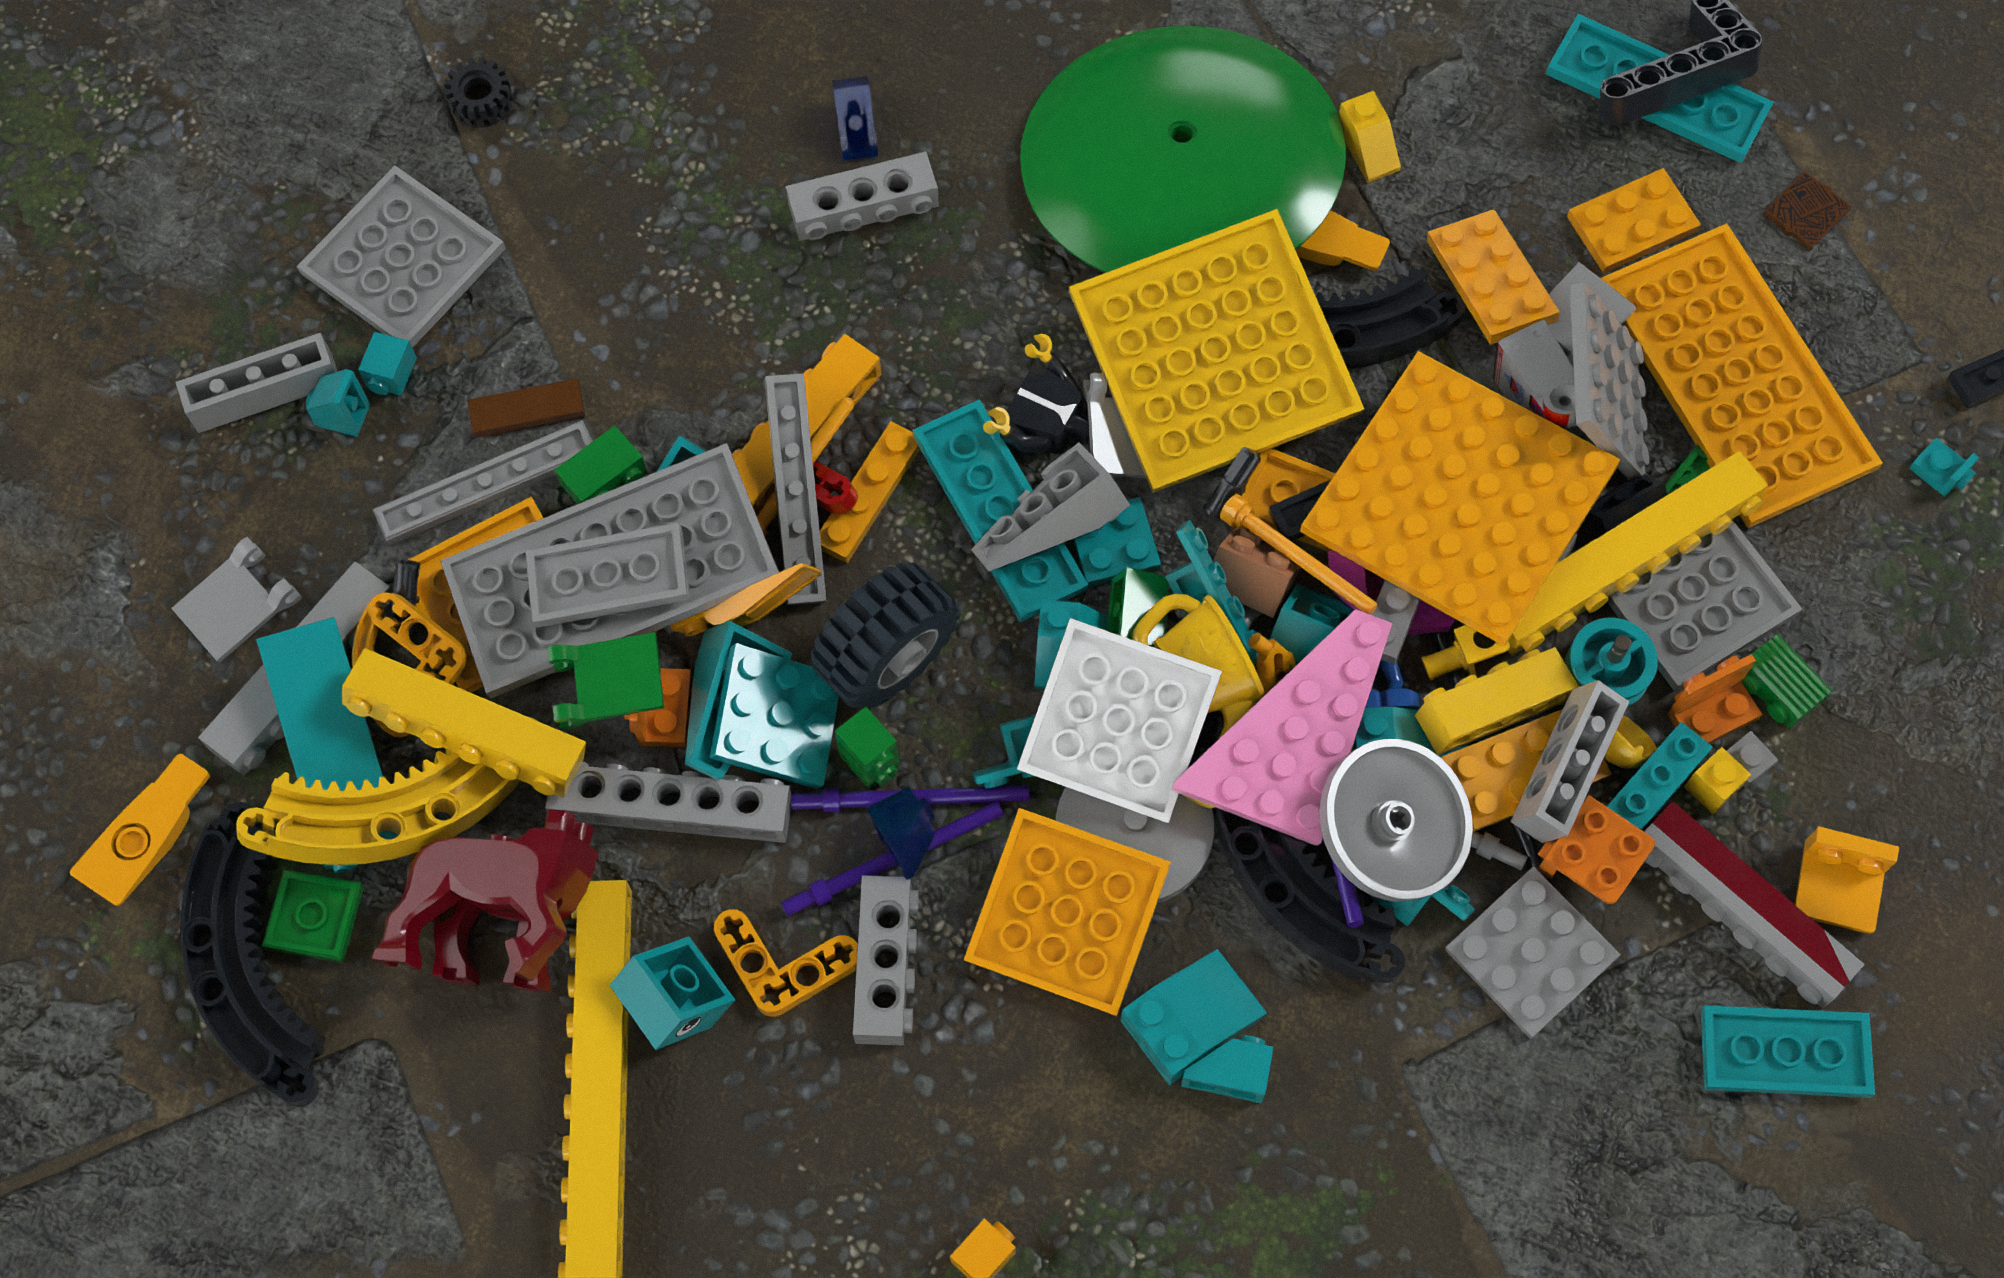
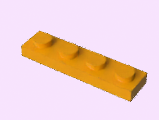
M890 421L851 482L858 493L855 506L844 514L831 513L821 528L820 541L823 552L848 564L920 450L913 438V432Z

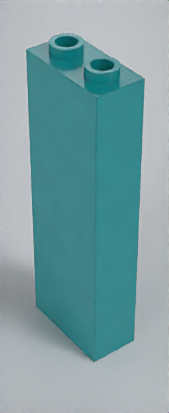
M335 617L256 639L297 780L300 776L304 777L305 785L308 788L313 785L315 780H320L323 790H327L332 781L337 782L340 791L345 790L348 781H352L357 790L362 789L364 780H369L374 788L378 787L379 779L383 777L366 718L353 714L346 706L342 705V685L348 677L351 668ZM383 831L378 834L387 840L398 836L392 831ZM323 864L325 870L334 869V873H341L356 868L358 864Z

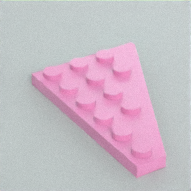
M1355 609L1175 780L1171 790L1316 846L1319 845L1323 838L1320 826L1322 791L1335 765L1351 752L1392 623Z

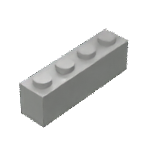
M320 332L175 383L186 416L196 431L201 433L308 396L309 392L315 389L320 377L338 371L332 353Z

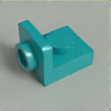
M1935 438L1911 464L1909 469L1946 497L1955 486L1962 490L1975 476L1976 472L1971 468L1980 457L1973 453L1965 460L1938 438Z

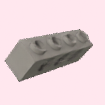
M927 152L786 186L788 204L799 241L806 239L817 240L830 233L842 230L853 231L862 225L874 222H889L899 216L911 213L921 214L932 208L939 207L938 187ZM895 189H904V190H905V191L899 192V193L893 192V190H895ZM863 197L870 198L867 201H858V199ZM827 206H833V207H835V208H833V209H831V210H823V209H822V208L827 207Z
M1599 680L1572 689L1510 821L1541 843L1568 836L1629 704L1628 700Z
M862 875L853 1022L855 1044L904 1045L905 1033H912L913 1009L906 1008L907 993H914L915 969H908L909 953L916 954L917 929H910L911 914H918L919 890H912L910 877ZM885 914H895L900 918L899 923L893 928H883L878 924L879 919ZM883 953H893L898 957L896 964L890 968H882L876 964L877 958ZM882 992H890L896 997L894 1004L888 1008L877 1007L874 1004V999Z

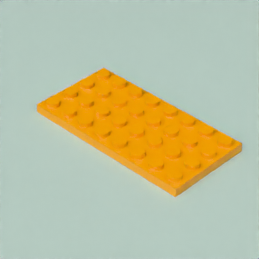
M1727 223L1600 278L1637 307L1622 326H1626L1634 341H1638L1641 344L1646 366L1696 446L1698 444L1706 454L1709 467H1714L1740 451L1769 485L1761 499L1763 501L1761 507L1749 516L1745 517L1742 513L1740 514L1747 528L1878 470L1883 464Z

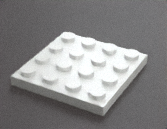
M1070 618L1017 770L1169 823L1179 793L1171 790L1173 782L1189 767L1222 671Z

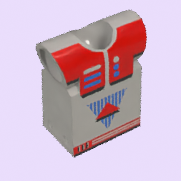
M1543 319L1498 341L1492 378L1506 398L1582 438L1583 431L1576 425L1574 368L1546 321Z

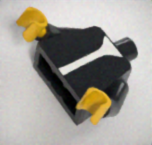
M1046 334L1034 335V339L1040 344V351L1033 344H1028L1025 346V353L1030 358H1040V364L1034 362L1007 411L1000 407L988 411V415L993 417L996 423L991 420L983 424V429L988 434L1000 432V437L1021 453L1047 452L1049 450L1060 451L1069 435L1088 443L1090 441L1089 420L1081 415L1084 404V395L1081 393V388L1058 356L1053 352L1050 353L1052 341Z

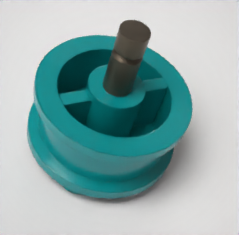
M1602 618L1587 624L1579 631L1565 656L1564 662L1579 687L1599 680L1628 700L1627 708H1629L1643 696L1647 687L1652 682L1657 671L1658 657L1652 640L1640 627L1624 619Z

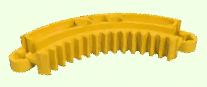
M446 749V754L440 751L436 752L434 763L425 759L422 765V772L412 766L409 768L407 779L397 772L395 773L393 784H390L384 776L380 777L379 785L376 788L372 786L369 780H364L361 790H357L352 781H348L344 791H340L336 781H332L327 790H323L320 780H315L313 785L308 788L305 785L304 777L300 776L294 784L289 783V773L284 772L278 779L275 778L273 781L272 792L264 805V809L257 807L249 808L238 817L236 823L237 839L246 848L277 858L303 863L349 865L392 860L417 853L421 847L436 839L451 838L470 828L493 811L515 789L521 780L506 779L500 776L495 769L481 763L472 764L466 762L457 753ZM438 812H445L452 818L439 820L433 815ZM256 822L263 823V831L258 830L255 835L248 834V826H254ZM383 831H392L398 836L387 840L378 834Z

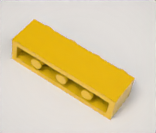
M1556 647L1541 653L1538 649H1534L1519 658L1517 663L1509 665L1507 662H1502L1491 668L1485 676L1477 678L1475 674L1470 675L1459 681L1453 689L1445 691L1442 687L1430 692L1423 698L1424 704L1414 716L1439 756L1565 703L1572 689L1579 687Z

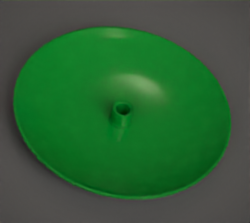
M1170 26L1138 31L1113 39L1083 54L1062 70L1042 92L1030 113L1022 138L1020 161L1026 195L1043 227L1069 253L1085 264L1103 273H1107L1275 209L1279 211L1295 250L1298 249L1317 231L1337 199L1344 176L1346 145L1338 112L1329 95L1314 76L1295 59L1272 45L1238 32L1203 26Z

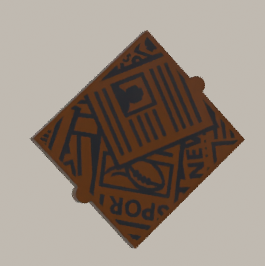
M1804 171L1765 210L1763 215L1782 228L1784 235H1791L1809 250H1812L1850 211L1852 206L1834 194L1830 186L1822 185Z

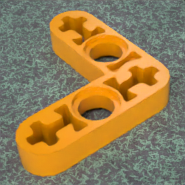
M734 909L723 911L714 922V932L718 942L756 1007L762 1014L776 1017L784 1014L857 969L858 943L847 935L831 938L778 970L748 917L743 912ZM729 921H732L735 925L743 924L739 927V932L745 944L739 949L731 934L723 935L727 931L725 924ZM842 947L845 951L852 949L853 951L849 954L850 962L844 964L843 961L837 960L831 963L829 967L833 973L827 976L824 966L818 958L824 955L825 961L828 963L836 957V948ZM738 949L735 953L731 952V950ZM758 953L764 958V964L758 972L748 973L742 969L741 962L747 954ZM804 966H813L819 971L817 982L811 986H803L796 980L798 970ZM789 976L792 987L798 994L791 996L789 989L779 995V1004L773 1006L770 1001L763 1003L762 1001L766 998L765 991L768 988H772L775 992L782 990L786 987L783 979Z

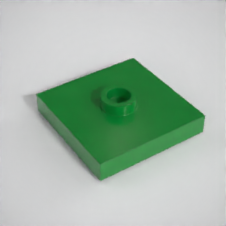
M283 870L262 947L270 951L344 963L364 889L361 882Z

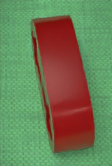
M814 462V480L817 481L819 479L821 481L819 485L815 483L817 505L834 514H844L850 511L857 502V490L845 476L821 463ZM834 491L840 494L841 496L834 495L832 497L831 493Z

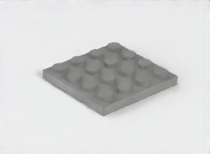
M394 165L299 263L297 268L301 275L380 332L408 340L413 348L498 258L506 247L501 239Z
M1585 281L1570 285L1576 425L1600 450H1604L1621 459L1617 468L1628 480L1641 477L1645 474V465L1649 464V452L1643 440V431L1647 430L1648 424L1646 414L1641 405V397H1644L1646 394L1645 383L1639 369V364L1644 361L1642 346L1638 341H1634L1627 327L1622 326L1618 322L1613 310L1607 309L1600 295L1595 294Z
M1734 521L1720 534L1714 536L1712 533H1709L1701 538L1702 542L1688 554L1683 555L1679 552L1672 556L1670 563L1659 572L1652 574L1648 571L1639 577V582L1627 592L1621 594L1619 591H1616L1608 596L1607 603L1619 619L1634 623L1650 637L1657 652V669L1674 691L1683 687V684L1691 677L1707 672L1793 619L1802 611L1801 606Z

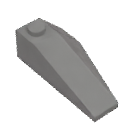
M1077 443L1049 464L1041 473L1044 480L1032 493L1025 490L1018 498L1021 504L1011 516L1001 517L971 549L988 571L1099 529L1107 522L1116 519L1123 510L1130 506L1110 473L1080 443Z

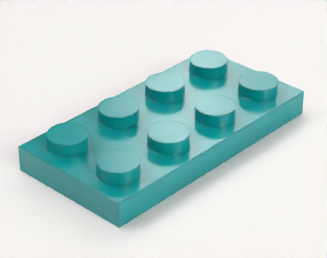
M1704 1005L1701 1008L1704 1090L1871 1098L1875 1095L1870 1013Z

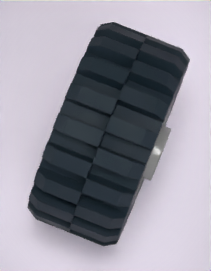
M900 562L895 567L889 566L883 569L881 574H875L868 579L864 586L857 588L851 594V597L835 610L834 616L827 620L823 626L822 633L814 641L815 647L811 650L812 667L849 707L862 710L865 706L868 709L880 706L883 701L893 698L901 689L904 690L910 685L914 678L920 676L926 670L929 663L937 658L943 646L947 645L951 639V633L956 630L957 620L960 618L957 601L921 565L911 562Z

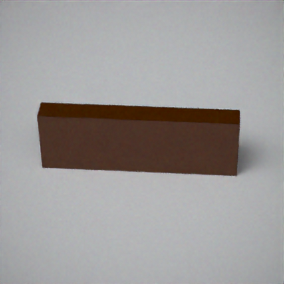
M578 378L467 400L472 433L475 438L586 417Z

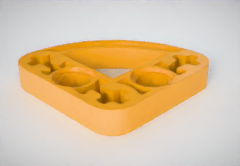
M383 592L377 594L368 603L355 632L352 648V667L364 648L374 652L376 636L380 628L421 660L416 670L442 681L443 679L438 674L429 671L428 668L431 666L432 669H439L445 660L441 655L442 651L454 650L453 659L456 661V664L445 665L439 672L440 675L446 677L444 682L451 685L454 684L468 663L467 650L458 640L396 593ZM394 602L393 612L400 617H407L408 613L411 616L402 623L394 617L383 618L382 616L385 611L381 605L382 603ZM418 622L423 624L428 631V637L421 645L414 644L409 637L411 626ZM374 719L384 731L393 737L412 735L408 732H395L389 729L382 721Z

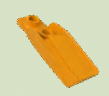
M1330 210L1317 231L1303 245L1296 249L1298 257L1323 265L1336 266L1342 260H1345L1368 270L1378 271L1388 250L1390 240L1359 228L1354 222Z
M804 563L797 564L748 586L715 607L671 624V631L685 633V636L689 637L707 630V624L709 623L720 625L731 621L741 627L761 620L820 577L822 572L820 569Z
M176 755L155 783L152 782L105 829L71 868L70 875L113 905L120 906L173 847L189 819L190 810L188 804L210 778L209 772L185 755Z

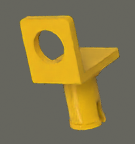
M1464 625L1454 629L1456 640L1453 642L1454 646L1426 657L1423 656L1421 660L1430 681L1462 667L1464 671H1468L1469 676L1476 675L1475 663L1508 651L1510 644L1507 642L1504 647L1495 642L1490 648H1480L1476 646L1473 640L1477 631Z

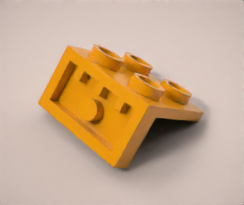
M1818 826L1805 840L1794 905L1814 921L1869 935L1876 930L1884 874L1897 862L1899 847Z

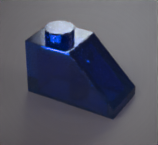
M868 77L832 80L842 159L850 160L878 156Z
M907 787L867 807L879 839L906 880L914 877L935 837L929 823L930 820L934 819L929 804L924 797L918 800L910 787Z

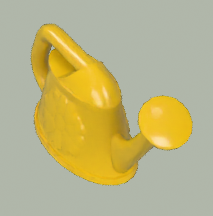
M1185 594L1165 596L1156 602L1138 622L1133 631L1132 640L1149 646L1147 641L1148 635L1168 612L1181 609L1189 613L1165 635L1155 639L1153 644L1157 649L1222 671L1207 712L1221 711L1223 714L1224 724L1218 738L1220 739L1266 695L1264 688L1240 638L1213 597L1208 594L1202 599L1203 602L1201 603ZM1183 795L1188 800L1192 801L1193 803L1205 808H1215L1214 806H1211L1204 802Z

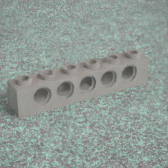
M582 762L564 798L554 794L547 795L545 809L547 812L549 809L570 811L576 815L575 821L587 824L786 843L792 804L790 787L776 779H762L760 783L745 782V779L739 776L724 775L722 779L716 780L714 778H706L704 774L695 771H685L682 775L667 774L665 770L653 767L644 768L643 772L630 771L627 767L619 764H605L604 768L589 767V764ZM594 785L602 787L596 797H583L584 791L588 787ZM637 789L641 791L640 796L635 801H622L623 795L628 790ZM669 793L680 795L678 802L674 805L665 806L661 804L663 797ZM707 797L720 799L718 805L713 809L705 810L700 808L701 802ZM752 800L759 803L758 808L752 813L746 814L739 811L740 806L746 801Z

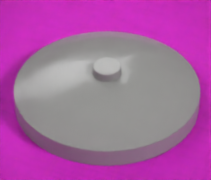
M1382 739L1370 742L1351 751L1335 765L1322 791L1320 826L1327 850L1343 875L1364 892L1389 901H1412L1438 892L1447 886L1462 869L1468 857L1472 841L1473 824L1470 804L1458 777L1439 756L1429 749L1401 739Z
M1068 787L1064 789L1057 807L1056 821L1170 861L1171 866L1158 903L1178 895L1191 885L1203 870L1210 855L1214 838L1212 808L1199 806L1180 793L1169 823Z

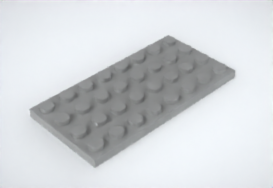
M727 443L440 560L485 692L490 699L555 673L554 664H550L548 659L547 647L559 644L579 646L652 633L715 607L748 586L779 573ZM679 522L683 533L690 600L536 628L532 623L526 550Z

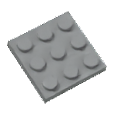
M1534 866L1445 947V951L1530 1039L1541 1031L1621 955Z

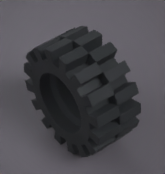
M480 57L478 64L474 63L473 58L467 59L468 65L465 67L461 62L456 64L458 72L456 73L452 69L449 71L448 76L450 80L445 79L444 86L446 90L444 92L450 109L457 120L461 123L465 120L466 125L469 127H473L474 121H476L478 128H485L484 121L488 120L491 126L497 124L496 116L503 120L506 117L504 109L510 111L512 107L511 101H513L512 89L504 69L501 66L498 67L497 63L493 60H490L487 65L486 59ZM485 85L492 88L491 93L483 99L470 100L466 98L467 92L476 86Z

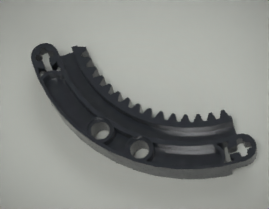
M1415 267L1410 268L1408 277L1403 274L1399 275L1397 284L1390 280L1387 281L1384 291L1378 285L1374 286L1371 296L1364 289L1360 290L1358 299H1355L1350 291L1346 292L1345 299L1342 301L1336 293H1332L1329 301H1325L1321 292H1318L1316 295L1335 342L1345 343L1350 347L1346 349L1338 347L1347 368L1364 367L1391 361L1415 352L1438 340L1457 327L1462 321L1465 311V303L1462 297L1450 291L1438 294L1426 282L1428 274L1424 270L1421 271ZM1444 307L1445 309H1447L1449 307H1453L1454 312L1453 314L1450 312H1446L1444 315L1441 316V308Z
M1223 714L1219 720L1215 742L1218 740L1223 729ZM1217 807L1213 808L1221 844L1241 887L1258 911L1282 936L1320 964L1350 979L1358 981L1361 976L1379 983H1390L1400 976L1405 966V957L1396 945L1390 943L1397 919L1394 917L1393 907L1389 906L1381 914L1379 913L1377 901L1365 907L1363 906L1364 895L1359 894L1357 897L1364 924L1356 928H1349L1340 892L1335 888L1337 883L1336 875L1325 879L1323 876L1327 867L1325 865L1313 867L1316 854L1304 855L1308 844L1306 841H1297V838ZM1239 842H1249L1255 847L1256 852L1251 855H1244L1238 852L1235 845ZM1269 889L1280 890L1284 894L1285 900L1281 903H1273L1266 898L1265 892ZM1368 947L1372 949L1368 956L1369 958L1379 960L1383 954L1390 955V962L1395 964L1396 967H1390L1388 972H1383L1380 970L1381 964L1368 960L1366 968L1361 967L1360 964Z
M234 802L223 810L214 827L207 822L190 861L180 910V940L184 969L192 997L202 1019L217 1043L229 1057L257 1083L292 1106H306L316 1098L319 1091V1083L316 1077L307 1070V1067L316 1054L321 1056L324 1052L326 1037L314 1027H310L292 1011L291 1006L283 1000L284 996L275 988L276 982L268 975L271 969L263 962L267 958V954L259 947L263 944L264 938L257 933V931L264 928V924L257 916L264 914L265 909L257 901L267 899L268 896L260 886L269 885L272 882L265 874V871L276 870L278 866L271 860L272 856L246 848L239 842L233 819L236 816L239 817L242 812L252 807L248 803ZM256 822L254 826H248V834L255 835L261 827V822ZM226 832L230 837L232 836L231 840H229L223 833ZM206 932H212L210 941L204 946L197 947L199 937ZM217 985H223L221 995L215 1000L208 1001L210 990ZM287 1063L291 1068L284 1071V1064ZM283 1074L297 1082L301 1081L304 1077L303 1084L307 1086L304 1093L296 1092L292 1096L293 1090L280 1081ZM277 1084V1090L272 1088V1086Z

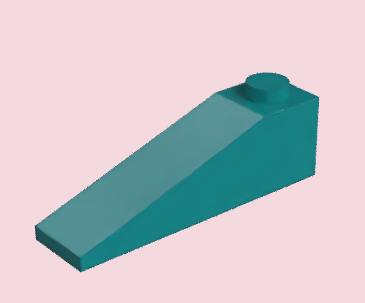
M731 621L704 631L694 668L685 765L716 780L722 779L731 764L709 758L730 647L738 643L789 660L792 657V652Z

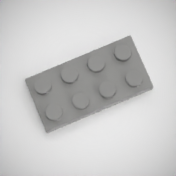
M679 522L526 550L532 623L536 628L690 600L683 533Z

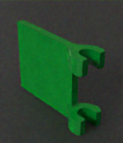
M655 632L579 646L559 644L547 647L549 663L554 664L556 672L572 668L575 670L578 703H563L553 706L554 721L559 723L561 730L574 729L589 721L664 708L658 643Z

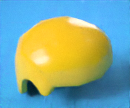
M1623 715L1604 758L1620 768H1638L1657 750V747L1648 734Z

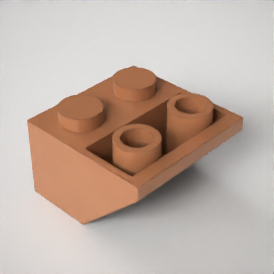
M1239 527L1234 528L1220 544L1213 563L1217 561L1223 568L1227 579L1225 585L1231 596L1235 595L1241 604L1272 618L1282 607L1301 569L1300 566L1246 527L1243 529Z

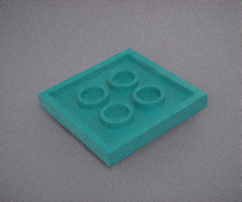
M736 643L729 650L709 758L819 789L824 786L839 696L814 671L813 667Z

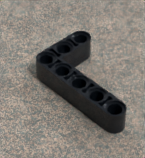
M1691 0L1689 29L1701 43L1605 79L1601 83L1598 113L1600 120L1608 125H1622L1753 76L1759 68L1762 47L1761 34L1729 0Z

